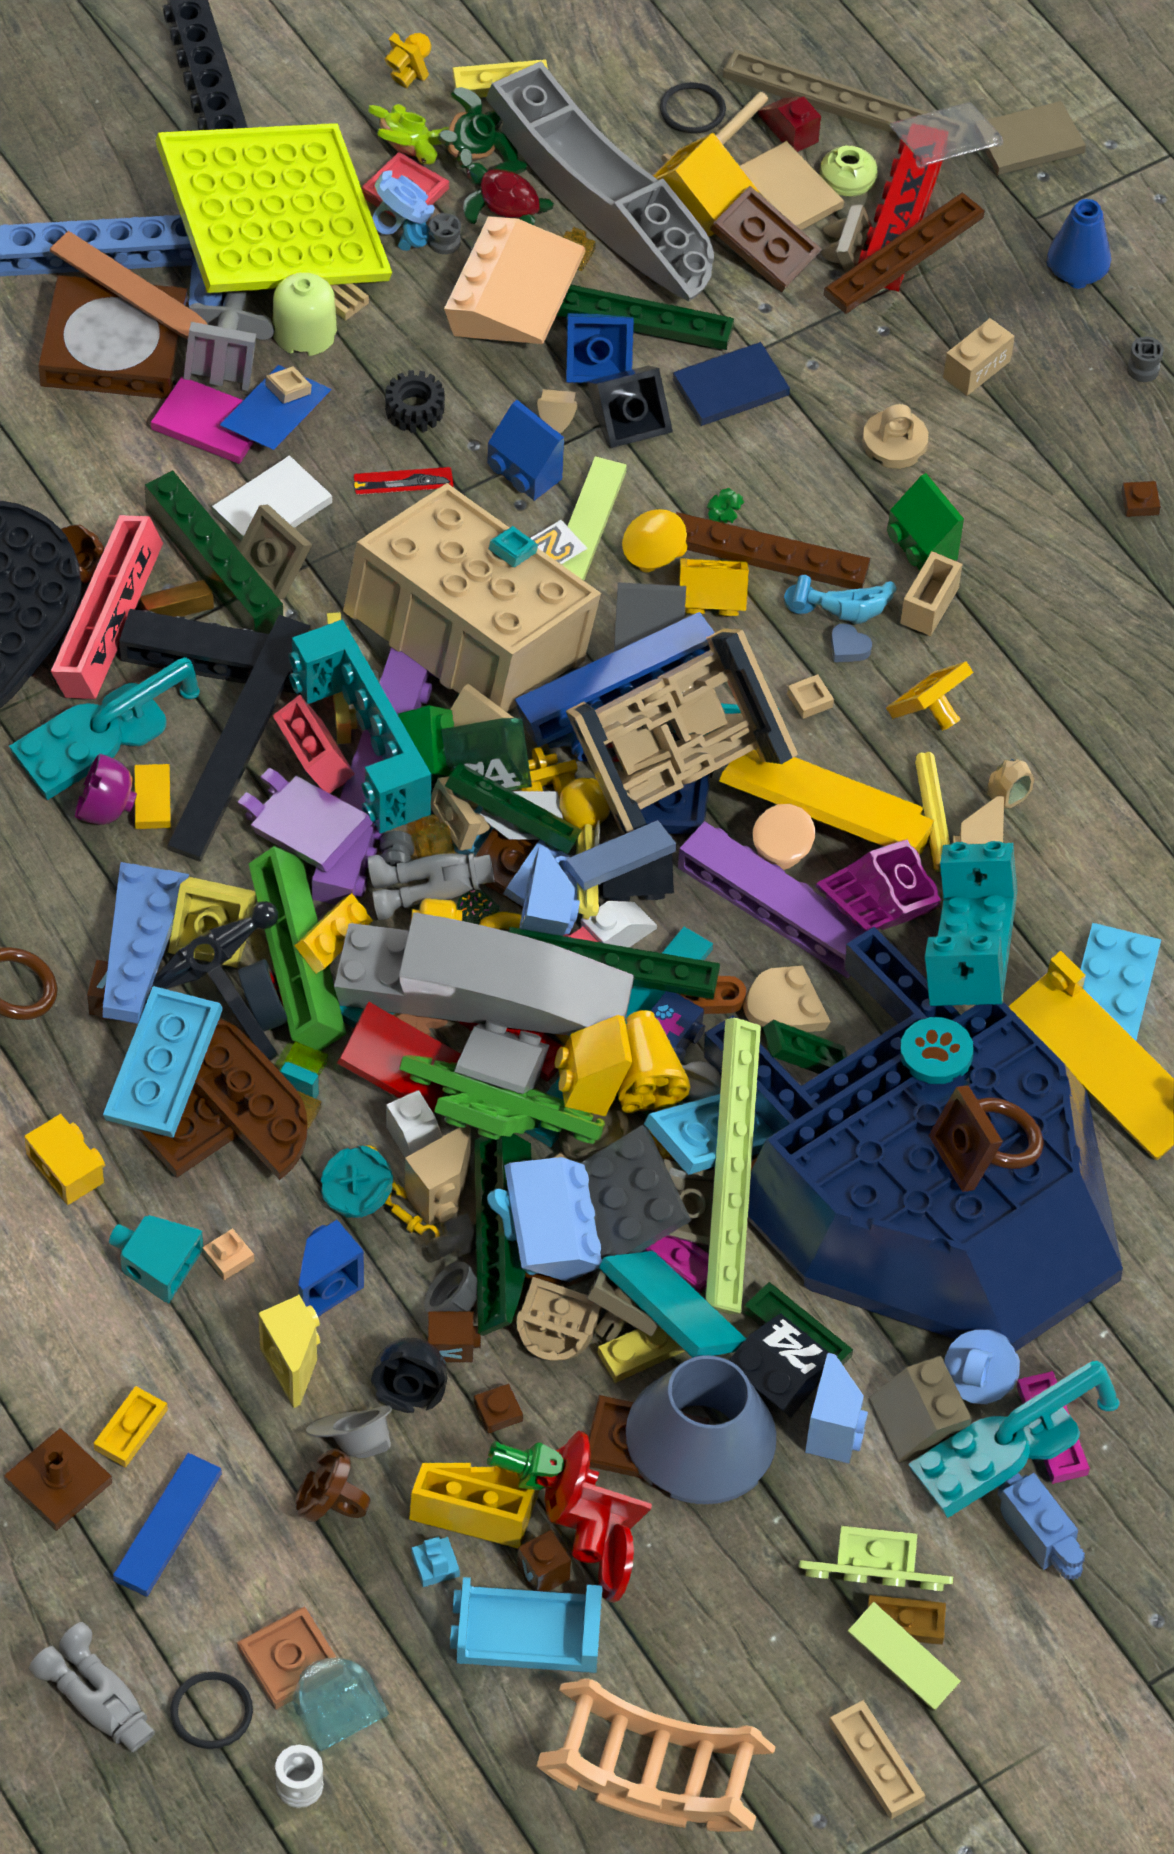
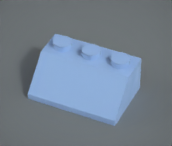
M539 846L530 868L519 928L563 936L570 934L574 922H576L580 901L574 900L575 887L547 847Z
M563 1157L513 1162L504 1165L522 1268L567 1282L598 1269L602 1262L601 1244L597 1237L594 1220L595 1210L591 1204L588 1187L589 1177L585 1170V1165Z

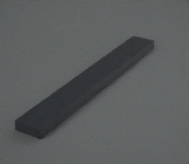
M282 615L278 616L169 841V851L199 862L202 861L289 679V674L293 671L289 660V653H292V637L311 631L310 625Z

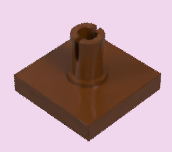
M59 1428L4 1475L5 1483L55 1531L61 1528L113 1483L112 1476L62 1428Z

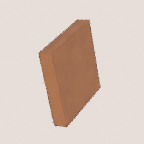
M305 1606L237 1642L238 1650L275 1710L343 1674V1666Z

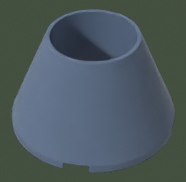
M717 1356L691 1358L651 1383L636 1398L627 1419L626 1444L629 1456L637 1467L639 1474L650 1485L654 1483L671 1493L672 1498L688 1503L717 1504L746 1494L758 1484L760 1478L770 1468L776 1450V1429L768 1407L744 1372L734 1363ZM689 1406H708L721 1411L731 1421L719 1425L701 1424L689 1419L680 1410Z

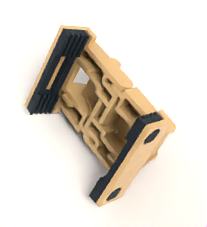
M724 628L706 637L711 648L708 652L659 676L658 679L641 685L596 710L585 702L566 710L567 716L622 835L647 825L641 809L683 788V785L708 775L756 749L761 762H773L774 764H783L798 755L743 630ZM727 681L741 713L725 714L714 688ZM669 720L671 721L678 738L680 739L676 742L674 741V738L670 732L667 723H665ZM607 748H614L616 754L613 758H611ZM613 761H620L624 772L621 770L617 771Z

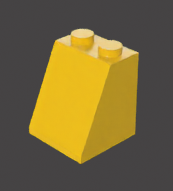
M713 132L680 148L653 175L658 180L664 179L702 226L708 237L714 234L710 230L713 223L749 186L760 193Z

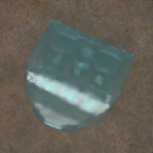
M324 1658L310 1664L300 1674L296 1692L293 1695L295 1712L297 1716H301L317 1750L321 1752L390 1715L369 1673L359 1664L343 1658Z

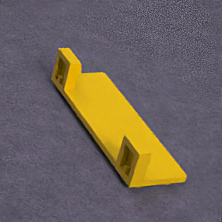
M1060 950L1050 959L1048 972L1008 1007L1065 1063L1087 1093L1153 1159L1159 1160L1174 1146V1078L1083 989L1086 975Z

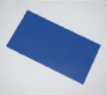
M278 365L270 374L287 368ZM304 377L312 385L311 394L283 404L265 385V378L231 412L220 426L274 450L332 389Z

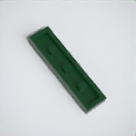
M460 762L450 774L445 784V787L451 789L454 795L460 799L470 800L480 805L489 815L501 817L509 821L520 832L538 837L553 850L563 851L568 854L582 829Z

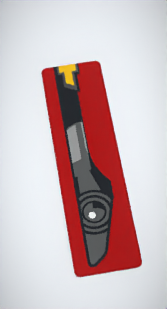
M451 467L357 473L353 475L355 493L357 495L439 489L446 483L454 487Z

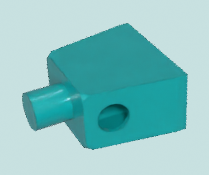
M148 1215L142 1219L135 1231L117 1224L110 1235L109 1244L122 1250L120 1255L122 1272L169 1304L203 1251V1234L199 1229Z

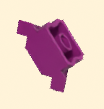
M908 839L870 851L848 867L816 883V887L825 895L826 899L830 903H834L838 910L850 918V921L863 932L868 931L872 927H875L877 930L891 928L908 922L919 915L924 916L941 905L936 884L927 876L921 865L918 852L910 845Z

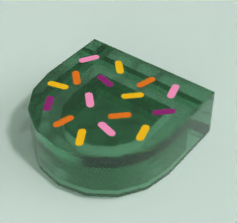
M472 889L458 899L457 910H462V921L479 925L481 919L500 912V906L481 889Z

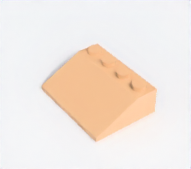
M488 216L444 308L453 335L457 337L543 344L586 252L585 247L520 219Z

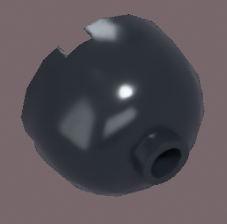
M401 1338L391 1342L379 1353L372 1371L371 1385L374 1384V1387L377 1389L376 1396L385 1405L391 1406L394 1410L414 1413L415 1409L413 1407L422 1408L427 1406V1411L442 1401L447 1385L446 1362L438 1349L429 1342L418 1338Z

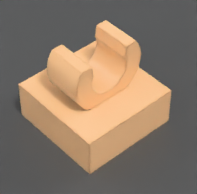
M233 1228L202 1247L204 1257L223 1280L228 1279L254 1262L253 1252Z

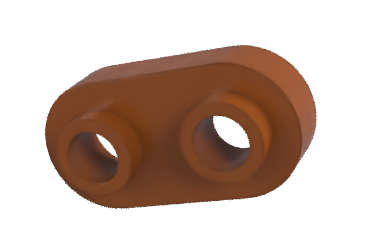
M718 976L714 1000L684 994L679 995L686 999L689 997L696 998V1001H689L702 1007L704 1014H727L737 1012L743 1007L746 987L740 979L734 976ZM729 996L733 999L724 1000L723 997Z

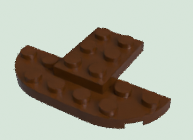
M219 1018L174 1137L134 1127L132 1129L176 1178L239 1136L271 1172L281 1180L294 1168L303 1154L307 1141L308 1125L305 1105L294 1086L240 1029Z

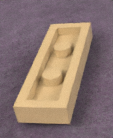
M864 1700L830 1717L829 1725L890 1820L924 1802L925 1794Z

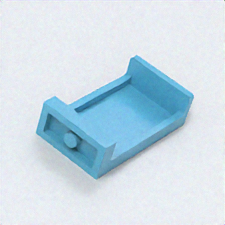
M463 1577L462 1590H454L453 1613H460L459 1625H451L450 1648L457 1649V1663L596 1673L602 1586L587 1585L585 1595L471 1586V1578Z

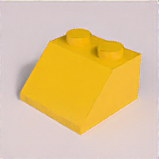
M680 558L679 586H686L685 613L696 614L700 612L704 614L705 609H719L718 614L738 616L739 611H746L749 574L747 562Z
M616 1015L570 1034L565 1046L558 1049L555 1067L559 1069V1090L563 1093L565 1107L606 1116L632 1064L624 1016Z

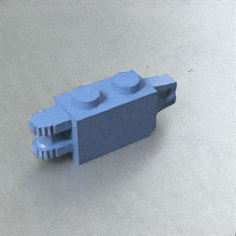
M1017 1473L1011 1479L999 1485L1000 1490H998L997 1494L1001 1499L1000 1510L1003 1518L1040 1567L1044 1570L1053 1565L1058 1572H1061V1576H1064V1579H1078V1576H1081L1085 1558L1083 1549H1080V1545L1076 1541L1078 1529L1035 1473L1023 1477Z

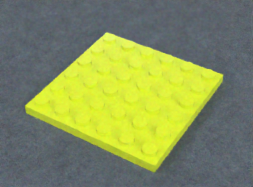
M338 123L159 132L157 134L155 142L207 293L275 289L286 277L302 272L316 274L326 280L329 285L390 280L392 270Z

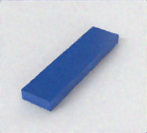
M187 1453L113 1574L114 1582L148 1597L222 1475L220 1467Z

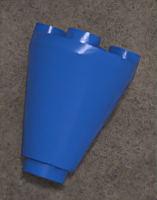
M1082 199L1071 209L1050 244L1046 260L1047 266L1057 277L1068 282L1071 287L1081 289L1087 284L1102 279L1108 273L1112 259L1103 212L1100 205L1092 199Z

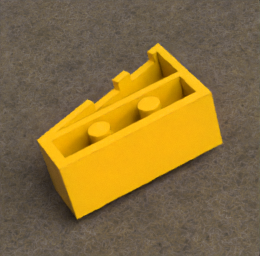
M422 1463L411 1493L409 1520L518 1548L522 1544L540 1490L520 1488L518 1473L496 1466L471 1467V1463Z

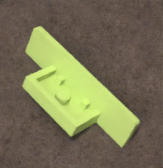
M841 1526L837 1564L799 1560L798 1568L806 1569V1577L828 1579L829 1571L844 1573V1581L867 1583L868 1575L883 1577L882 1585L905 1587L906 1580L921 1581L920 1589L943 1591L944 1584L953 1585L952 1576L914 1572L918 1534Z

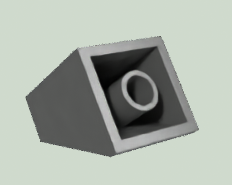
M618 582L614 652L685 619L686 586Z

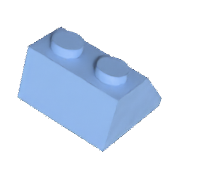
M828 1353L810 1418L805 1453L850 1463L852 1451H860L868 1412L861 1410L863 1394L837 1356L832 1353Z

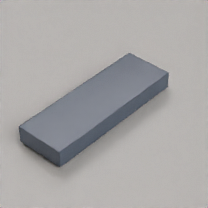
M657 820L567 858L566 868L581 888L587 890L676 852V843Z

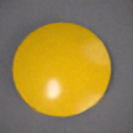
M663 509L651 510L639 515L629 524L623 536L622 548L626 558L645 573L652 572L656 568L669 564L687 551L685 524L677 514Z

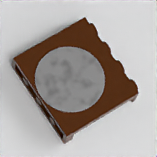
M58 275L38 365L40 386L167 399L173 390L172 374L180 335L93 279ZM154 285L188 307L187 288Z

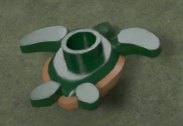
M462 87L455 88L451 92V96L464 107L466 112L458 113L451 121L449 129L441 131L437 135V139L445 146L448 145L450 154L457 157L460 167L465 169L467 165L471 164L472 160L486 158L492 154L495 147L501 152L505 162L517 160L518 150L503 132L495 131L502 124V119L497 112L491 110L482 114V102L476 93Z

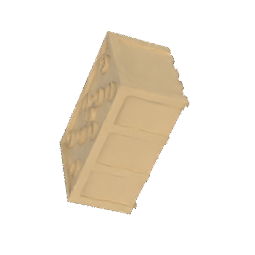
M446 483L357 541L343 612L355 620H360L389 642V646L398 652L402 651L431 672L449 690L454 689L460 694L463 687L469 684L504 711L508 712L517 706L516 698L550 683L571 667L576 668L584 662L601 593L539 548H537L536 554L515 568L489 550L490 540L509 529V527Z

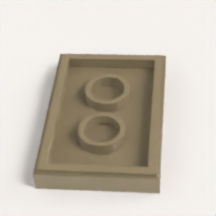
M1062 101L976 122L974 125V132L998 175L1085 153L1086 144Z

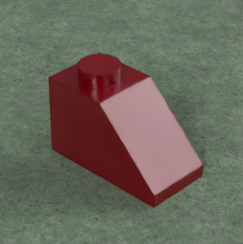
M804 96L783 98L758 110V116L782 143L787 141L796 152L819 142L821 115Z

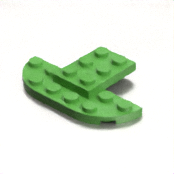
M406 1055L402 1058L399 1070L410 1073L411 1080L430 1085L431 1081L443 1085L442 1091L452 1094L451 1096L438 1098L434 1111L446 1116L445 1122L451 1125L466 1127V1124L477 1127L479 1128L478 1134L491 1139H499L500 1136L511 1137L513 1133L524 1134L526 1130L539 1128V1124L543 1128L561 1132L562 1128L574 1132L573 1137L585 1143L594 1144L595 1140L601 1138L605 1125L604 1120L598 1118L594 1122L592 1113L565 1107L564 1099L536 1089L520 1094L456 1073L454 1071L457 1063L454 1062L448 1063L436 1060L434 1065H432V1058Z

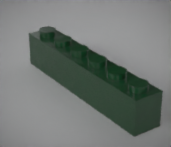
M172 470L144 484L146 510L240 626L243 629L270 634L278 616H283V603L177 474Z

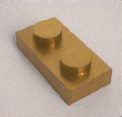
M869 1595L868 1607L875 1602L916 1641L943 1645L946 1603Z

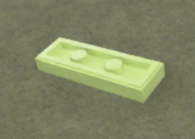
M875 1602L868 1607L847 1631L934 1711L961 1682Z

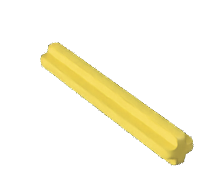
M921 752L917 754L915 764L925 817L935 820L929 835V843L934 869L937 872H941L943 845H950L935 757L931 752Z
M585 824L584 828H580L582 831L576 840V855L595 847V833L592 830V825ZM577 882V900L580 901L578 912L582 914L583 919L589 920L590 916H597L599 913L598 885L583 890Z

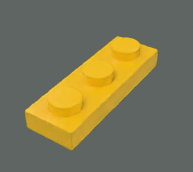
M351 893L333 907L294 946L315 974L325 969L342 952L349 923L369 925L373 920L367 914L364 906Z

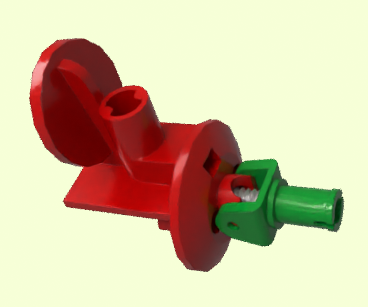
M578 1430L563 1447L556 1451L539 1442H536L530 1449L522 1451L494 1441L488 1452V1456L492 1458L487 1459V1465L518 1473L520 1488L533 1490L545 1488L547 1519L551 1523L576 1530L572 1550L573 1557L586 1563L599 1562L598 1583L602 1586V1598L611 1603L619 1601L626 1591L633 1567L634 1543L630 1529L652 1509V1504L595 1486L599 1472L589 1469L591 1456L589 1438L582 1431Z

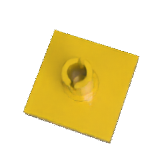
M967 661L934 671L888 705L886 709L892 719L928 707L940 725V729L942 731L956 724L960 717L956 714L944 694L974 672Z

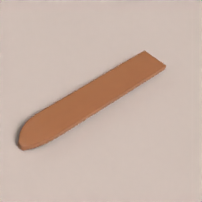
M67 231L50 248V252L187 340L191 322L208 325L197 313L70 231Z

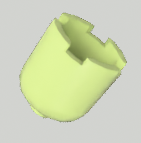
M302 272L290 275L278 284L274 292L273 338L278 346L286 352L292 354L293 350L299 352L308 351V355L312 356L324 352L334 343V336L337 332L334 292L329 283L316 274Z

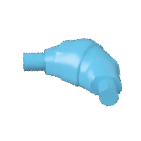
M888 581L881 587L874 586L865 589L829 591L827 593L811 590L808 602L822 606L823 609L838 616L840 620L861 624L882 613L884 607L893 598V594L896 592V585Z

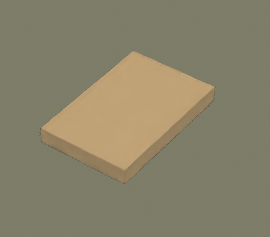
M787 141L740 165V168L760 192L759 194L800 230L843 208L844 200Z

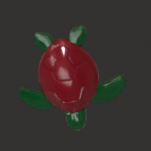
M522 161L503 162L497 165L495 170L489 171L479 163H471L466 166L465 171L468 179L473 184L481 187L470 194L464 202V216L471 224L477 222L479 212L486 205L492 212L498 215L513 218L520 217V220L535 225L533 215L538 211H550L553 209L554 203L547 198H538L533 186L525 178L518 175L527 169V164Z

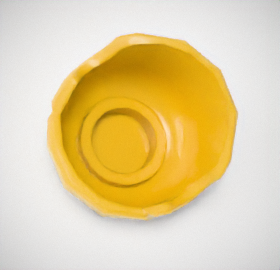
M580 777L574 779L560 793L559 809L562 812V817L565 821L576 827L584 828L585 824H589L594 829L598 820L600 825L610 813L609 805L599 783L594 778Z

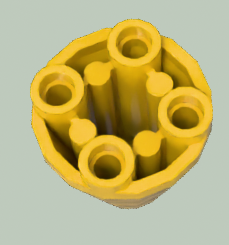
M646 1010L634 1012L626 1019L632 1064L618 1090L621 1108L625 1113H635L647 1110L657 1112L675 1107L676 1103L681 1102L689 1094L691 1088L690 1081L659 1020L655 1018V1014Z

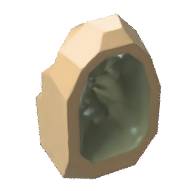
M1019 759L1004 760L997 767V770L990 775L988 784L989 797L991 799H994L996 796L1004 797V808H1012L1023 802L1032 791L1034 777L1027 763Z

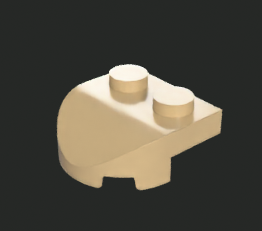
M803 966L779 967L765 970L755 979L743 1003L744 1013L748 1021L761 1025V1027H764L773 1019L805 1032L825 1031L830 1024L829 1017Z
M533 1277L522 1310L518 1312L517 1330L525 1347L535 1356L549 1361L568 1360L582 1353L591 1342L602 1307L587 1299L588 1295Z

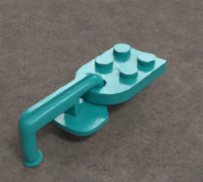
M181 658L140 684L128 683L119 687L104 697L102 705L86 703L73 706L9 745L11 753L44 797L49 800L86 777L95 757L99 753L114 758L121 745L142 746L159 736L165 730L167 720L164 712L153 698L181 681L182 685L179 689L181 696L186 699L198 697L200 689L193 664L188 658Z
M1092 1361L1013 1410L1008 1417L991 1416L980 1419L913 1460L908 1465L937 1506L949 1518L1020 1472L1028 1459L1049 1460L1072 1447L1079 1439L1080 1430L1077 1423L1064 1409L1065 1405L1096 1387L1099 1394L1097 1406L1101 1410L1114 1411L1119 1407L1120 1402L1116 1397L1114 1386L1103 1363Z

